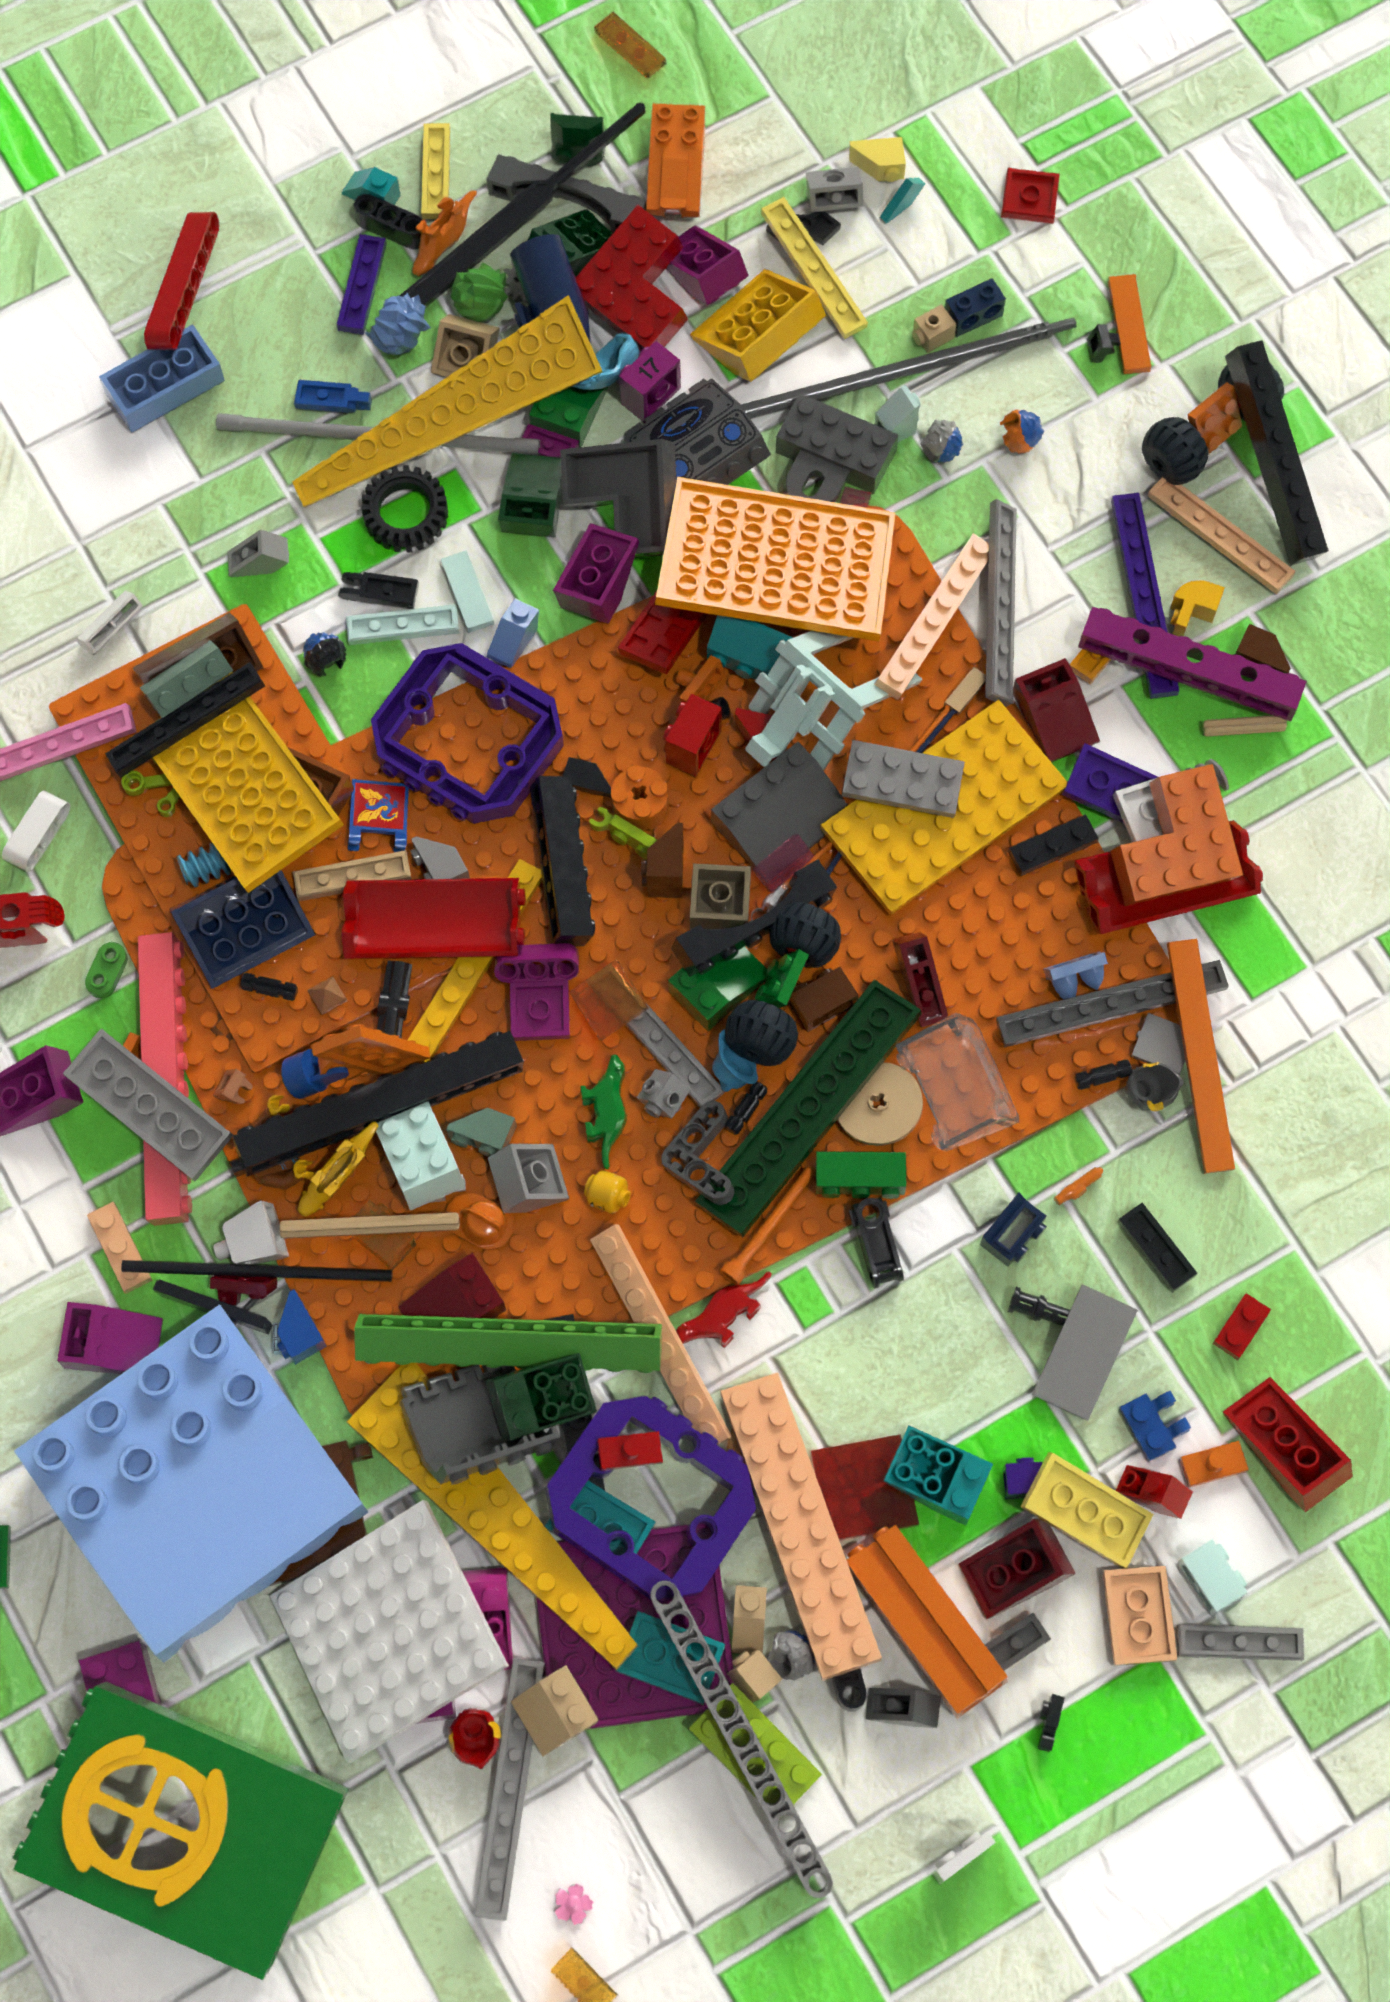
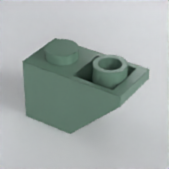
M485 1108L448 1124L446 1130L449 1138H451V1142L463 1148H467L468 1145L479 1149V1153L490 1157L509 1145L517 1125L514 1117Z

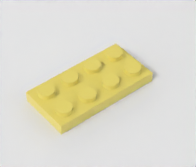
M1053 1452L1047 1453L1021 1505V1508L1122 1569H1127L1154 1515Z

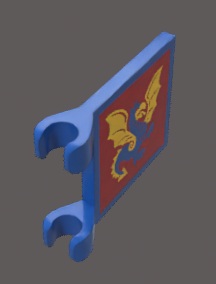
M352 779L354 790L351 794L348 850L359 851L361 832L395 835L394 852L404 851L407 845L409 788L404 783Z

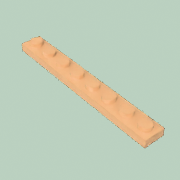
M972 534L875 682V686L897 700L900 698L988 562V542L976 534Z
M619 1224L611 1226L590 1239L634 1323L662 1324L660 1372L684 1417L693 1423L692 1428L702 1434L704 1431L718 1440L717 1445L731 1438L732 1435Z

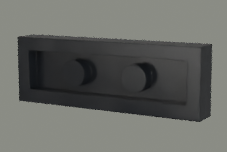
M1085 814L1010 847L1008 853L1020 875L1023 876L1098 843L1099 838Z
M1143 1202L1118 1219L1119 1225L1172 1293L1196 1277L1198 1274Z

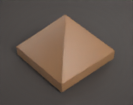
M333 976L307 990L321 1015L347 1001Z

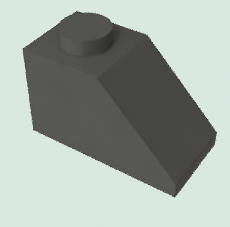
M870 1688L866 1720L910 1727L937 1728L941 1696L917 1689Z

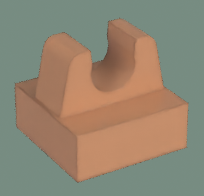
M237 1069L227 1070L213 1096L221 1101L244 1104L246 1100L238 1095V1090L242 1087L249 1091L252 1090L253 1085L245 1078L246 1074Z

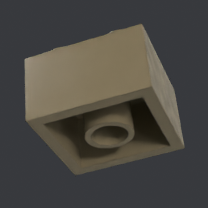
M693 863L690 930L698 925H701L703 929L713 930L732 928L748 923L751 866Z

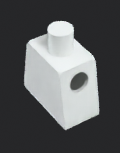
M265 1201L256 1202L226 1221L222 1226L225 1240L215 1243L213 1246L216 1257L219 1260L231 1257L234 1264L255 1265L289 1257L285 1240L280 1236V1223L274 1204Z

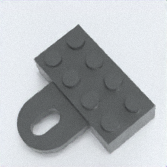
M801 393L796 398L776 435V453L794 460L786 479L787 495L834 503L837 501L846 483L874 494L897 452L898 434ZM812 476L821 477L823 483L818 492L813 496L805 495L803 489L809 478Z

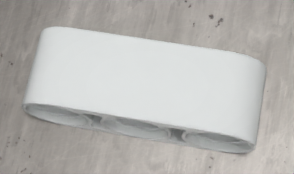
M45 790L41 791L2 851V859L26 872L33 870L66 820L70 811V803Z

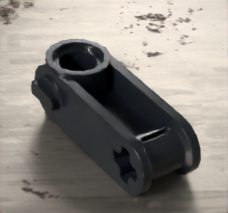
M881 1197L866 1198L859 1203L852 1204L851 1210H848L852 1227H856L873 1288H879L880 1284L893 1280L903 1281V1270L888 1220L890 1213L886 1200L882 1201ZM865 1206L875 1209L876 1219L873 1222L866 1221L863 1218L862 1210ZM891 1270V1272L880 1274L881 1271Z

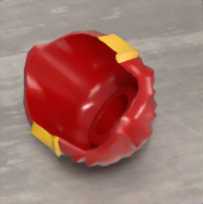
M470 1707L459 1713L449 1727L448 1740L451 1753L461 1763L483 1769L498 1751L502 1736L499 1725L494 1722V1718L489 1712Z

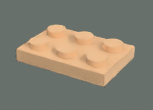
M1166 1566L1104 1570L1103 1580L1114 1666L1177 1661Z

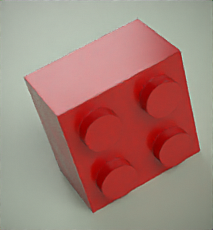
M691 693L687 702L682 701L676 712V717L678 718L674 725L669 724L663 735V740H665L663 751L666 752L667 764L697 777L722 731V707Z

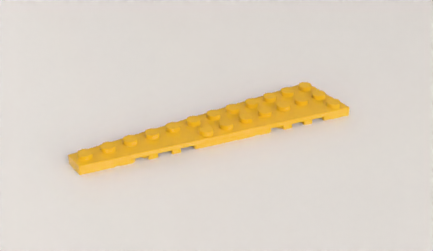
M569 295L542 312L528 324L517 329L516 332L507 338L499 341L494 347L477 356L467 365L461 367L403 406L402 409L381 421L377 426L357 437L349 445L341 448L328 459L323 460L292 481L303 507L306 508L372 478L385 469L387 471L391 467L405 463L603 373Z
M417 1363L401 1365L347 1421L348 1425L617 1670L638 1647L637 1643L502 1471L497 1468L495 1471L485 1475H480L479 1472L470 1474L467 1480L452 1485L450 1481L440 1484L423 1466L399 1402L401 1399H404L401 1392L403 1387L423 1382L426 1390L429 1391L426 1382L428 1377Z

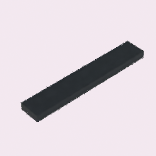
M249 662L105 754L115 772L121 778L265 687V684L251 662Z

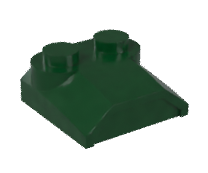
M551 113V157L560 164L569 162L604 132L603 117ZM605 148L585 165L595 166L601 163L605 155Z

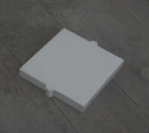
M1148 1013L1142 1030L1136 1034L1138 1040L1131 1057L1148 1064L1159 1062L1169 1066L1180 1075L1185 1062L1180 1025Z

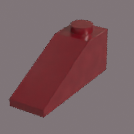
M921 932L894 939L893 944L899 967L912 1004L921 1009L922 1015L918 1018L920 1027L948 1020L949 1017L928 937Z

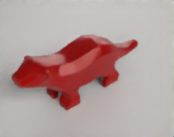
M770 1271L766 1272L762 1278L750 1284L733 1285L717 1291L698 1317L681 1324L676 1329L681 1342L685 1344L697 1339L718 1338L721 1341V1346L725 1349L734 1339V1333L727 1328L733 1324L736 1317L747 1311L746 1316L751 1321L760 1311L761 1304L758 1300L748 1296L761 1289L771 1278L772 1273Z

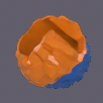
M1018 409L1004 416V420L1000 422V425H1004L1008 431L1002 437L1005 446L1008 447L1010 452L1018 454L1027 453L1038 444L1044 433V429L1040 424V417L1032 412Z

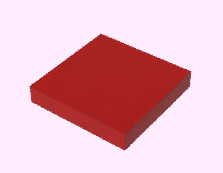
M1008 168L1001 218L1053 224L1060 174Z

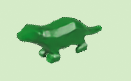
M616 1054L610 1057L604 1075L592 1089L586 1088L585 1085L581 1086L583 1106L594 1104L596 1117L594 1126L591 1122H585L588 1143H595L599 1139L604 1138L601 1154L605 1169L610 1167L609 1153L611 1147L621 1135L627 1121V1113L621 1097L625 1065Z

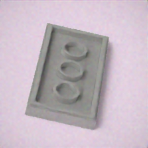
M1082 1284L1032 1395L1088 1421L1138 1310Z

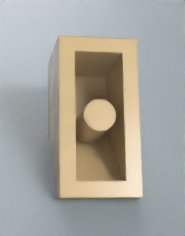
M736 1585L732 1653L741 1654L747 1651L750 1654L759 1649L763 1654L766 1587Z

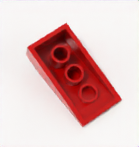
M1271 1377L1223 1411L1224 1416L1284 1491L1305 1513L1353 1477L1351 1459Z

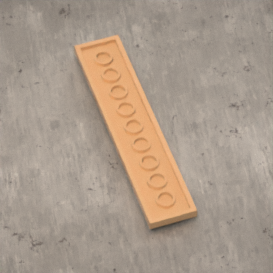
M778 1372L722 1390L721 1397L745 1465L748 1466L753 1488L822 1681L880 1662L882 1657Z

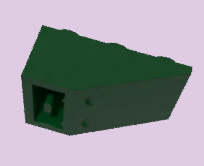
M584 209L533 228L528 240L548 234L559 235L576 278L613 233L594 214Z
M512 453L502 491L498 517L501 532L556 537L562 495L561 458Z
M580 1353L517 1370L485 1381L503 1440H514L597 1412Z

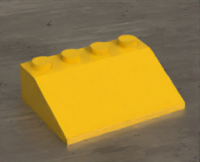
M764 269L697 327L690 336L733 374L752 382L773 362L778 360L792 345L796 344L809 330L814 328L826 316V313L816 290Z

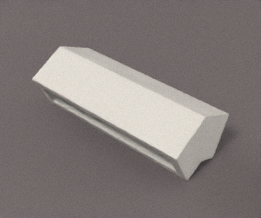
M125 590L77 637L80 646L93 656L143 607L141 602L133 593ZM130 603L132 606L114 623L112 619ZM105 625H108L110 628L92 645L89 641Z

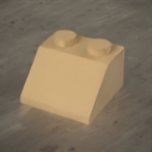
M448 314L439 322L431 373L448 377L461 367H464L471 360L482 355L497 344L500 328Z
M567 1665L542 1679L511 1701L512 1706L542 1757L599 1721Z

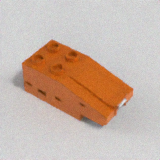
M652 104L646 211L652 216L665 217V213L677 215L681 213V218L700 217L705 146V105Z

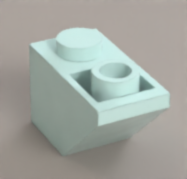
M906 385L900 387L876 412L875 425L898 434V442L916 434L919 408L921 407L918 396L914 392L911 393Z

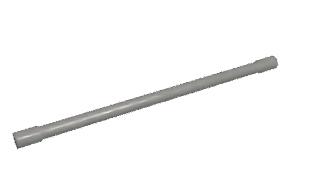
M218 413L216 417L217 430H245L355 440L363 433L374 428L254 418ZM464 435L440 447L502 451L539 456L538 447L540 448V439Z

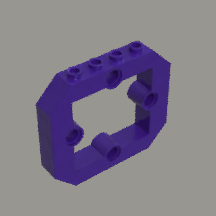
M463 643L422 650L371 718L381 770L391 778L396 776L403 780L410 790L423 792L433 804L439 807L442 805L446 806L456 818L462 821L467 819L473 824L513 816L529 795L531 785L538 776L544 774L564 746L555 698ZM451 672L482 690L486 704L490 708L503 710L509 706L536 723L520 746L507 745L499 751L498 765L500 774L485 795L447 773L445 766L437 760L428 761L399 743L412 724L425 725L433 719L435 709L432 697ZM495 689L504 690L501 694L491 693ZM418 704L426 705L421 710L413 709ZM511 760L519 761L515 766L506 765ZM433 775L440 776V779L435 782L427 780Z
M647 1396L603 1403L547 1484L545 1492L552 1531L649 1600H651L653 1586L660 1581H670L678 1588L682 1598L696 1596L703 1591L756 1510L748 1466L742 1462L744 1459L737 1452L731 1449L725 1451L717 1445L718 1440L711 1434L704 1431L701 1434L693 1429V1423L681 1414L675 1416L667 1411L668 1406L654 1396L651 1399ZM628 1421L646 1433L659 1431L660 1442L669 1448L671 1456L676 1461L691 1463L730 1490L713 1516L702 1514L697 1516L688 1525L686 1537L693 1547L672 1578L633 1552L634 1541L627 1532L616 1530L608 1535L570 1508L591 1476L603 1479L614 1471H600V1468L594 1464L593 1457L598 1454L597 1439L619 1436ZM679 1440H690L694 1446L693 1452H683L679 1447ZM704 1524L710 1529L711 1535L709 1539H701L697 1536V1525ZM611 1541H622L625 1545V1553L621 1556L613 1554L610 1550ZM669 1586L659 1587L655 1594L656 1600L658 1602L673 1600L674 1592Z

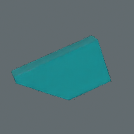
M906 178L880 215V218L885 223L892 221L912 205L926 183L921 178Z

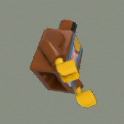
M271 1096L268 1099V1107L251 1126H260L265 1124L267 1119L279 1115V1113L288 1112L290 1109L289 1104H282L279 1107V1101L284 1096ZM239 1157L230 1161L236 1177L246 1174ZM300 1157L256 1173L254 1176L258 1184L286 1190L302 1181L303 1178L312 1179L314 1172L306 1171L307 1166L312 1164L311 1161L300 1160Z

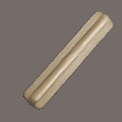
M1273 715L1204 720L1202 729L1204 736L1282 732L1286 730L1287 720Z

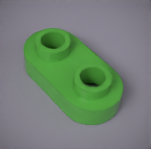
M108 942L102 945L89 969L85 985L89 993L95 998L110 996L114 992L125 969L128 956L119 943ZM109 953H116L114 958L107 959ZM104 978L102 984L97 985L95 984L96 979Z

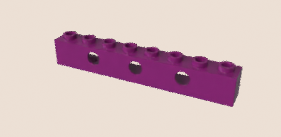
M1093 606L1078 648L1290 722L1297 711L1307 682L1295 674L1274 670L1269 665L1248 661L1241 655H1231L1220 651L1215 646H1205L1192 641L1186 636H1176L1160 627H1150L1139 623L1134 618H1124L1113 614L1108 609ZM1133 638L1142 640L1147 643L1138 644L1134 641ZM1187 657L1199 660L1200 662L1193 663ZM1241 675L1251 678L1254 681H1245L1242 679Z

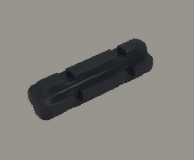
M244 973L240 982L243 990L251 992L257 990L256 993L278 998L281 995L283 999L291 1001L295 1000L298 993L296 984L289 982L283 984L280 980L263 976L256 978L254 974Z
M1125 1059L1118 1061L1116 1065L1111 1063L1090 1069L1089 1073L1087 1071L1076 1073L1074 1079L1077 1088L1082 1090L1089 1088L1091 1084L1096 1086L1117 1080L1118 1076L1120 1078L1128 1077L1132 1073V1067L1129 1060Z
M758 1081L752 1084L749 1094H745L734 1110V1116H730L725 1123V1128L735 1135L740 1133L744 1127V1122L747 1123L758 1107L759 1100H763L767 1094V1087Z

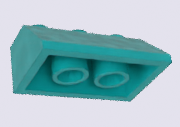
M717 615L707 645V660L712 655L720 659L723 668L726 667L735 671L742 678L756 680L762 672L768 675L779 658L780 653L775 650L781 640L786 642L793 637L755 621Z

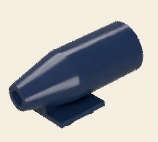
M556 234L542 235L525 241L514 248L510 253V257L528 307H525L520 302L515 304L518 313L514 314L518 327L520 328L528 324L542 312L569 295L591 344L588 311L561 237Z

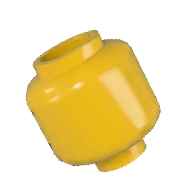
M605 1170L598 1172L596 1175H591L584 1189V1195L587 1197L590 1206L611 1214L617 1212L621 1207H626L631 1196L626 1179Z

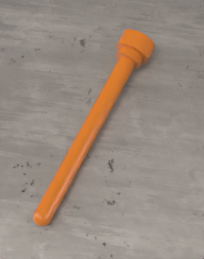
M808 1166L804 1169L736 1259L733 1258L730 1262L727 1261L720 1269V1274L734 1285H739L746 1276L745 1271L747 1268L745 1266L815 1176L816 1171L813 1167Z

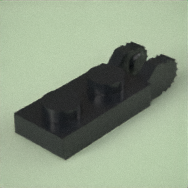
M344 572L342 575V582L354 586L361 585L360 589L347 587L339 589L338 596L341 599L414 609L419 587L417 579L368 572L363 574Z

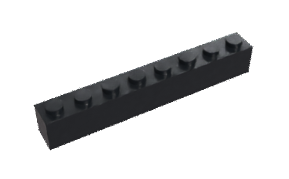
M1263 340L1238 346L1225 355V359L1290 566L1316 559L1329 552Z

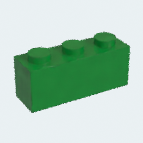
M816 1152V1194H822L824 1198H838L840 1194H852L853 1198L858 1199L868 1198L870 1195H882L886 1199L899 1198L900 1195H905L906 1152Z

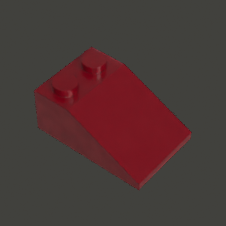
M473 1252L446 1268L398 1306L403 1316L495 1318L506 1311L504 1301Z
M1041 1519L1031 1520L958 1563L987 1619L1051 1589L1076 1574L1053 1529Z

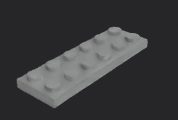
M103 1029L97 1032L63 1073L193 1181L200 1177L233 1137V1134Z

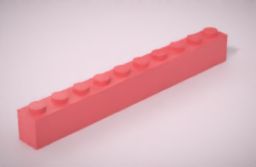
M172 932L138 936L141 1061L188 1098L189 1088L187 1081H184V1070L188 1068V1059L186 1053H183V1042L187 1041V1030L182 1022V1014L186 1013V1002L181 990V986L185 985L184 970L181 969V958H184V945ZM143 1140L146 1220L154 1226L189 1222L188 1213L192 1212V1199L188 1195V1184H191V1178Z

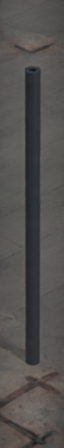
M122 1260L121 1265L122 1272L380 1282H392L393 1270L134 1260Z

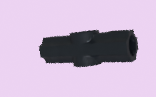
M388 961L386 965L383 991L380 992L377 1017H379L377 1030H381L382 1033L398 1035L399 1038H402L403 1021H406L410 998L408 990L413 964L402 961Z

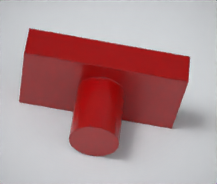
M659 1431L597 1439L600 1471L663 1463Z

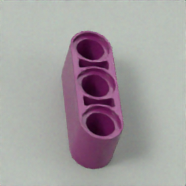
M568 943L519 945L518 956H495V976L498 980L505 983L566 981L576 977L579 970L578 949ZM567 960L570 963H562L561 961ZM532 962H541V964L537 965ZM503 963H511L513 965L507 966Z

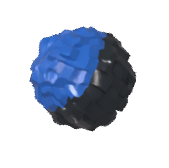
M312 633L306 639L303 648L305 666L319 677L326 676L324 669L333 666L335 662L339 669H341L346 661L345 656L347 653L344 643L338 636L332 633Z

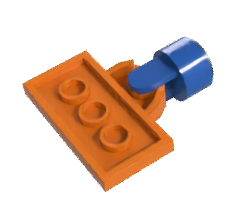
M354 1024L346 1028L347 1031L323 1036L321 1041L311 1044L312 1049L287 1057L282 1063L281 1076L288 1092L298 1099H304L326 1090L328 1084L344 1078L346 1082L364 1072L380 1076L396 1072L413 1063L429 1059L430 1052L429 1047L417 1044L416 1041L404 1040L399 1038L398 1035H389L382 1033L381 1030L369 1029L363 1024Z

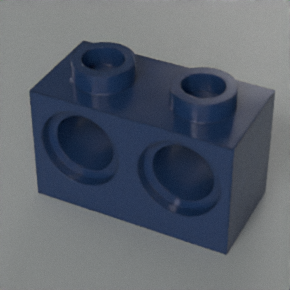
M993 278L945 300V309L956 323V338L1003 316L1006 298Z

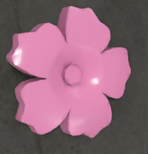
M575 1884L568 1888V1893L560 1889L555 1894L556 1904L561 1906L555 1911L558 1919L568 1921L571 1916L574 1925L582 1924L583 1919L586 1917L584 1911L592 1910L593 1904L588 1895H583V1886Z

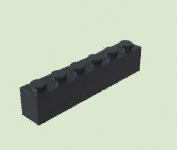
M538 776L530 787L551 944L568 943L573 946H585L594 936L595 922L591 919L590 913L592 899L591 894L587 892L586 881L588 871L587 867L583 864L584 843L579 836L580 816L576 813L575 808L576 789L572 787L571 777Z

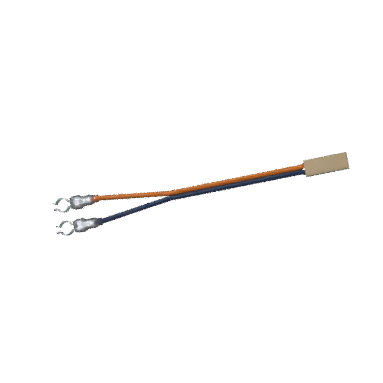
M973 667L945 701V709L910 751L923 753L955 714L960 715L986 683V675ZM829 841L801 868L818 860L833 844ZM837 852L826 870L829 876L842 857L839 852ZM792 876L781 885H778L771 894L764 898L762 908H757L752 912L751 921H753L752 916L755 912H762L765 909L768 913L783 900L790 888L789 882Z

